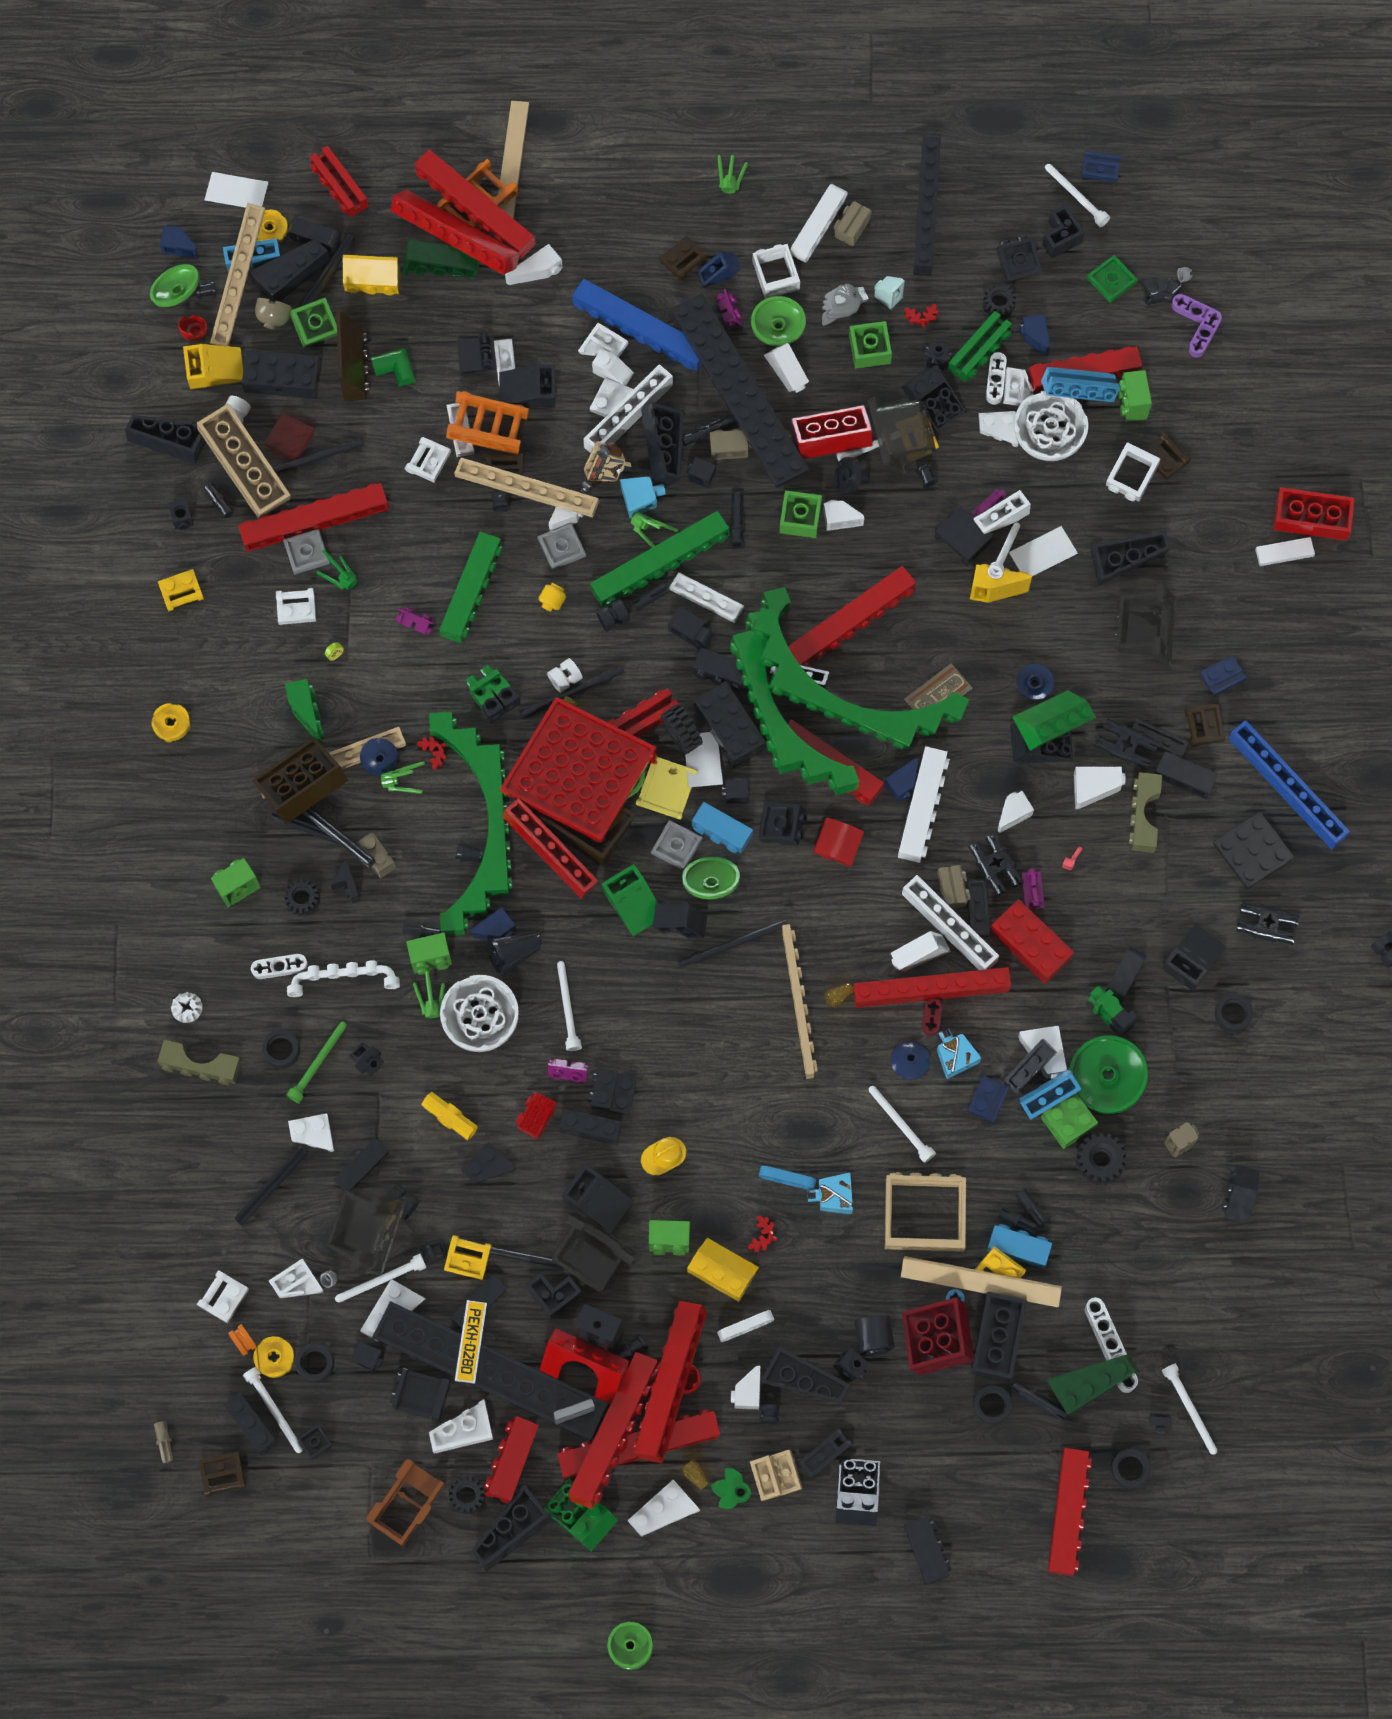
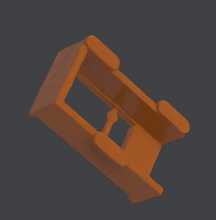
M409 1459L405 1460L396 1473L398 1480L382 1503L377 1502L366 1518L372 1526L403 1547L417 1526L423 1522L431 1510V1505L446 1486L442 1481L437 1480ZM405 1482L429 1498L423 1507L407 1497L404 1492H400ZM397 1494L400 1498L406 1499L420 1509L403 1536L380 1521V1518Z

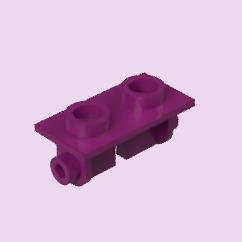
M724 289L725 294L717 295V303L721 312L727 310V312L722 314L725 325L728 328L735 327L736 323L743 326L741 321L743 316L736 307L737 299L735 295Z
M996 489L971 515L977 517L1005 500L1006 492L1003 489L1000 491Z
M407 606L404 609L398 608L402 612L396 617L398 624L411 628L413 622H415L414 630L425 635L431 634L433 630L430 627L431 624L437 623L432 621L433 617L423 613L421 616L415 614L416 610Z
M1029 869L1027 873H1022L1025 906L1030 910L1045 909L1041 871L1036 872V869Z
M550 1059L548 1077L572 1080L574 1082L587 1081L589 1065H585L584 1062L572 1061L571 1067L567 1066L568 1060Z

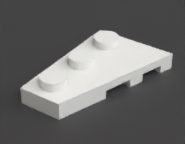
M391 1279L360 1332L370 1338L373 1337L390 1301L413 1311L426 1299Z
M484 1399L478 1402V1405L463 1411L458 1417L448 1420L429 1432L433 1453L493 1440Z
M672 1480L636 1512L628 1522L642 1537L684 1517L695 1514L700 1509L680 1486Z

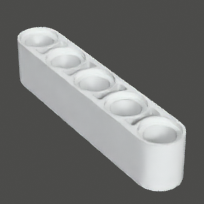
M833 184L829 185L790 249L791 256L805 263L809 260L843 205L848 194L847 191Z
M1091 1298L1084 1310L1106 1361L1127 1355L1105 1304L1099 1298ZM1090 1304L1098 1305L1099 1312H1092L1089 1307ZM1098 1323H1106L1108 1330L1101 1331L1098 1328ZM1113 1341L1116 1344V1349L1111 1350L1107 1348L1106 1342ZM1136 1374L1130 1378L1133 1382L1132 1387H1126L1121 1383L1118 1385V1388L1125 1393L1133 1391L1138 1384Z

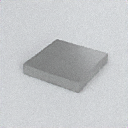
M572 523L537 536L552 570L586 557L584 548Z
M319 529L283 539L294 575L330 564L327 557L322 553L325 547Z
M669 820L654 845L651 854L684 871L703 837Z
M589 1399L555 1411V1423L559 1424L593 1412L595 1407L593 1400Z

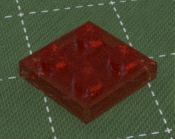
M282 413L266 439L265 446L294 460L299 459L315 433V429Z

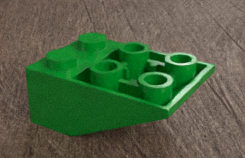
M307 679L286 683L288 702L293 715L311 736L315 737L322 744L321 738L324 737V732L320 722L321 718L313 685H309Z
M635 864L601 884L603 893L633 937L653 925L655 905L659 904Z
M569 1478L543 1509L576 1540L592 1552L618 1520L600 1503L595 1504L594 1508L590 1509L572 1502L569 1497V1491L574 1482Z

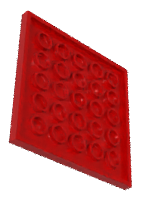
M556 697L501 786L500 792L515 800L519 798L525 805L602 843L654 755L656 747Z

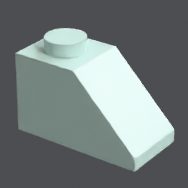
M887 276L883 281L880 280L875 285L874 297L891 310L903 298L905 281L902 278Z

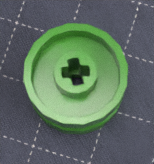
M621 1623L612 1630L608 1638L607 1647L609 1655L613 1662L622 1669H639L652 1656L653 1643L651 1635L639 1623ZM633 1642L634 1648L628 1649L626 1644Z

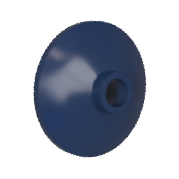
M1031 664L1020 670L1017 675L1016 685L1024 697L1030 700H1041L1052 692L1054 678L1046 667L1039 664ZM1036 682L1038 686L1033 687L1031 683Z
M373 738L367 741L360 751L361 765L368 773L373 775H381V773L393 770L398 760L396 747L392 742L384 738ZM378 755L383 756V759L381 761L376 760V757Z
M906 1041L899 1044L892 1052V1068L897 1075L904 1079H917L923 1076L929 1068V1053L920 1043ZM913 1056L914 1061H908L907 1057Z

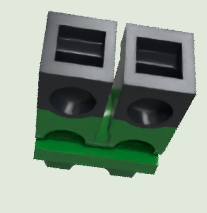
M487 665L481 670L484 678L478 680L475 675H472L466 681L470 695L483 710L489 722L493 723L505 715L504 710L508 713L520 705L521 702L518 694L500 672Z
M1097 986L1090 993L1091 996L1089 998V1001L1094 1005L1093 1013L1096 1016L1099 1014L1108 1027L1118 1037L1122 1038L1135 1026L1138 1015L1133 1010L1128 1014L1119 1005V1000L1113 996L1114 993L1110 989L1105 992L1100 986Z

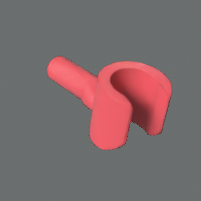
M1081 847L1077 848L1072 858L1065 857L1062 868L1073 869L1074 863L1082 851Z

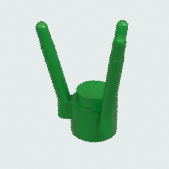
M322 550V553L341 573L338 577L340 581L338 582L320 571L316 573L337 585L341 590H344V588L347 590L352 589L358 582L357 576L352 572L343 557L340 556L339 559L347 571H344L325 550Z

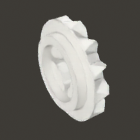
M189 992L179 994L173 999L171 1006L175 1019L183 1023H190L198 1019L203 1008L200 998L196 994ZM190 1002L189 1006L192 1010H185L183 1012L181 1004L187 1005Z

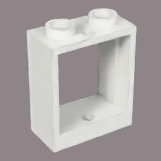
M788 244L775 245L773 248L760 249L753 253L752 262L765 299L800 290V279ZM784 258L790 277L766 284L760 264Z
M1126 443L1106 481V486L1114 493L1120 492L1124 494V497L1134 502L1136 500L1139 502L1160 463V458L1130 443ZM1126 455L1150 466L1138 491L1114 480Z

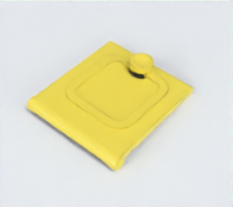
M656 757L657 764L651 763L639 798L636 800V805L681 820L692 787L688 786L687 771L691 772V774H697V770Z

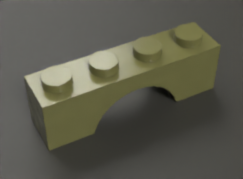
M1139 772L1137 779L1134 778L1133 790H1136V797H1132L1131 808H1135L1130 818V826H1133V833H1129L1128 844H1132V851L1154 853L1156 850L1158 829L1147 821L1144 807L1149 802L1159 799L1162 775Z
M168 1040L163 1041L157 1061L162 1067L161 1069L173 1072V1070H178L185 1076L199 1075L200 1079L206 1081L215 1079L223 1085L236 1084L242 1063L239 1057L220 1053L217 1058L209 1063H195L187 1057L186 1048L183 1044Z

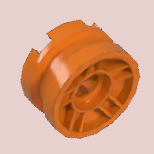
M241 1324L237 1327V1330H232L228 1334L242 1355L245 1356L250 1349L254 1350L257 1346Z

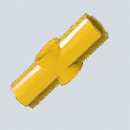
M433 1092L428 1094L421 1104L427 1111L436 1116L441 1124L448 1129H453L467 1141L472 1138L478 1129V1126L463 1116V1113L451 1103H446Z

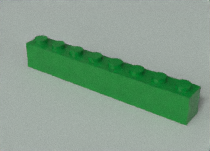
M716 511L590 583L591 592L601 607H609L610 603L621 597L629 596L638 587H645L652 579L662 577L666 571L676 569L685 560H692L699 552L709 550L713 544L725 541L729 536V527L719 512Z

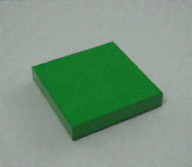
M1115 255L1098 266L1086 277L1109 303H1112L1138 282V279Z

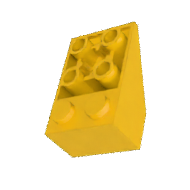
M207 344L183 347L187 381L190 389L242 382L243 362L240 347Z
M976 565L970 599L989 603L1029 591L1032 575L1024 571L1013 572L1004 568L1002 576L994 579L988 574L990 565Z

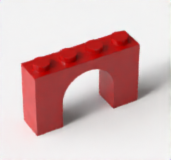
M556 1328L548 1341L539 1371L558 1380L566 1362L578 1361L584 1363L596 1373L598 1378L594 1397L611 1405L626 1373L629 1361Z

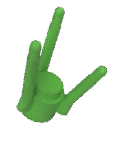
M718 155L719 188H722L721 190L725 193H735L736 190H739V185L748 163H744L736 180V177L732 175L734 155H731L729 172L724 178L721 156Z
M639 511L635 513L631 520V524L635 526L633 530L652 548L655 545L641 531L642 529L646 530L651 525L657 529L664 527L674 532L679 531L677 528L655 520Z
M419 762L381 773L383 788H388V791L423 793L422 790L396 787L395 785L398 784V777L412 774L413 770L411 769L423 766L425 763Z
M426 970L429 1000L426 1001V1005L417 983L414 982L413 986L422 1009V1015H425V1018L431 1019L440 1017L445 984H441L439 1004H437V1000H433L429 971Z

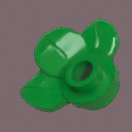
M732 1468L725 1469V1480L716 1481L711 1485L713 1492L718 1497H721L719 1507L723 1509H732L738 1503L746 1502L751 1496V1489L743 1482L742 1475ZM739 1489H743L745 1491V1494L743 1496L737 1495V1491Z

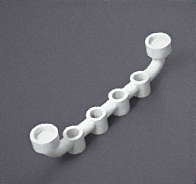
M367 961L366 967H358V963L350 962L346 964V968L339 969L338 964L327 965V970H319V966L312 965L308 967V971L294 976L291 985L287 987V995L289 997L302 996L303 986L299 985V983L304 979L319 980L320 978L327 977L329 979H336L339 976L357 977L363 974L374 976L378 973H385L387 975L384 978V987L386 989L399 988L400 980L399 977L395 976L394 971L390 967L384 965L377 966V961Z

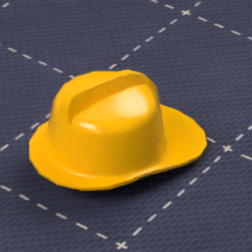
M675 1137L659 1140L644 1150L641 1156L643 1169L651 1175H661L677 1167L686 1157L685 1145Z

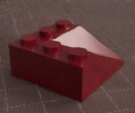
M956 1297L902 1312L910 1370L918 1375H923L975 1361L966 1303Z

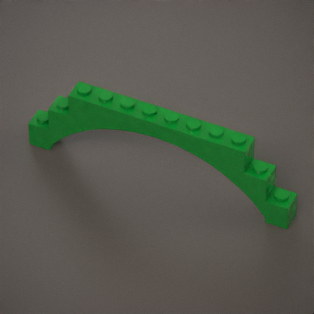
M785 587L764 592L763 599L760 601L761 607L779 614L778 621L784 613L790 610L791 601ZM758 611L749 613L748 619L745 622L747 632L733 635L730 649L732 654L736 655L738 670H742L744 674L742 675V681L744 686L748 687L750 702L754 703L755 716L757 719H760L761 733L766 735V745L768 751L773 754L772 761L774 767L778 768L780 774L800 769L803 779H806L808 785L828 780L831 790H834L835 796L857 790L859 779L853 765H843L814 750L795 734L779 713L768 688L766 667L763 661L759 660L767 638H757L751 632Z
M763 607L758 611L751 632L757 638H767L759 660L763 661V664L768 667H776L768 688L772 689V693L782 696V694L788 696L789 700L794 703H804L810 710L822 711L824 716L834 719V717L838 718L842 724L856 726L860 732L874 734L876 739L886 742V740L890 741L894 747L899 749H906L910 746L916 729L919 730L918 733L924 736H932L936 733L942 716L949 723H957L962 719L969 699L954 692L948 694L946 699L919 709L894 712L868 709L840 699L816 683L796 661L782 635L778 623L779 614Z
M452 712L429 713L431 737H437L449 745L470 767L483 791L488 810V838L481 865L464 894L446 912L440 913L441 933H445V937L465 935V929L469 928L468 917L466 916L487 915V909L491 908L490 897L488 896L509 895V889H512V877H508V870H511V859H507V852H510V841H506V834H509L508 822L505 823V819L502 817L504 810L507 808L503 798H507V795L500 792V788L503 785L502 780H506L505 768L501 767V762H505L504 750H500L499 744L481 745L480 734L476 733V728L457 729V719L453 718Z

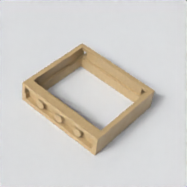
M899 1172L886 1175L885 1249L964 1252L966 1177L956 1174L942 1177L941 1174L937 1173L930 1174V1176H922L921 1173H910V1176H904ZM892 1185L959 1187L958 1240L891 1238Z

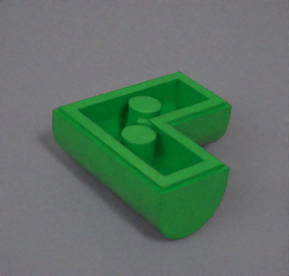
M406 348L371 357L376 376L394 371L398 387L416 382Z

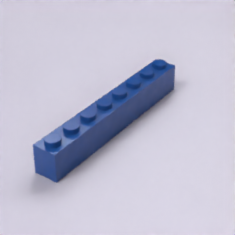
M585 279L581 281L573 293L572 301L577 309L589 312L592 317L600 318L608 326L620 329L627 336H633L639 343L651 346L658 353H664L669 359L682 363L689 370L693 369L697 372L702 365L681 331Z
M1246 720L1231 732L1228 740L1331 850L1346 839L1350 831Z

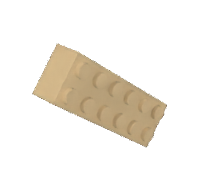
M229 404L224 405L197 422L198 431L258 519L290 501L289 492Z

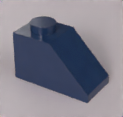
M173 225L163 227L160 241L162 254L198 258L196 246L182 228Z
M720 252L698 270L697 273L703 287H708L731 279L741 270V266L736 254Z
M1045 315L1023 317L1022 324H1019L1020 335L1024 337V342L1044 356H1049L1050 342Z
M917 758L885 778L884 785L897 802L902 799L905 801L913 795L918 766Z
M501 907L470 931L473 938L489 940L491 938L514 935L516 926Z

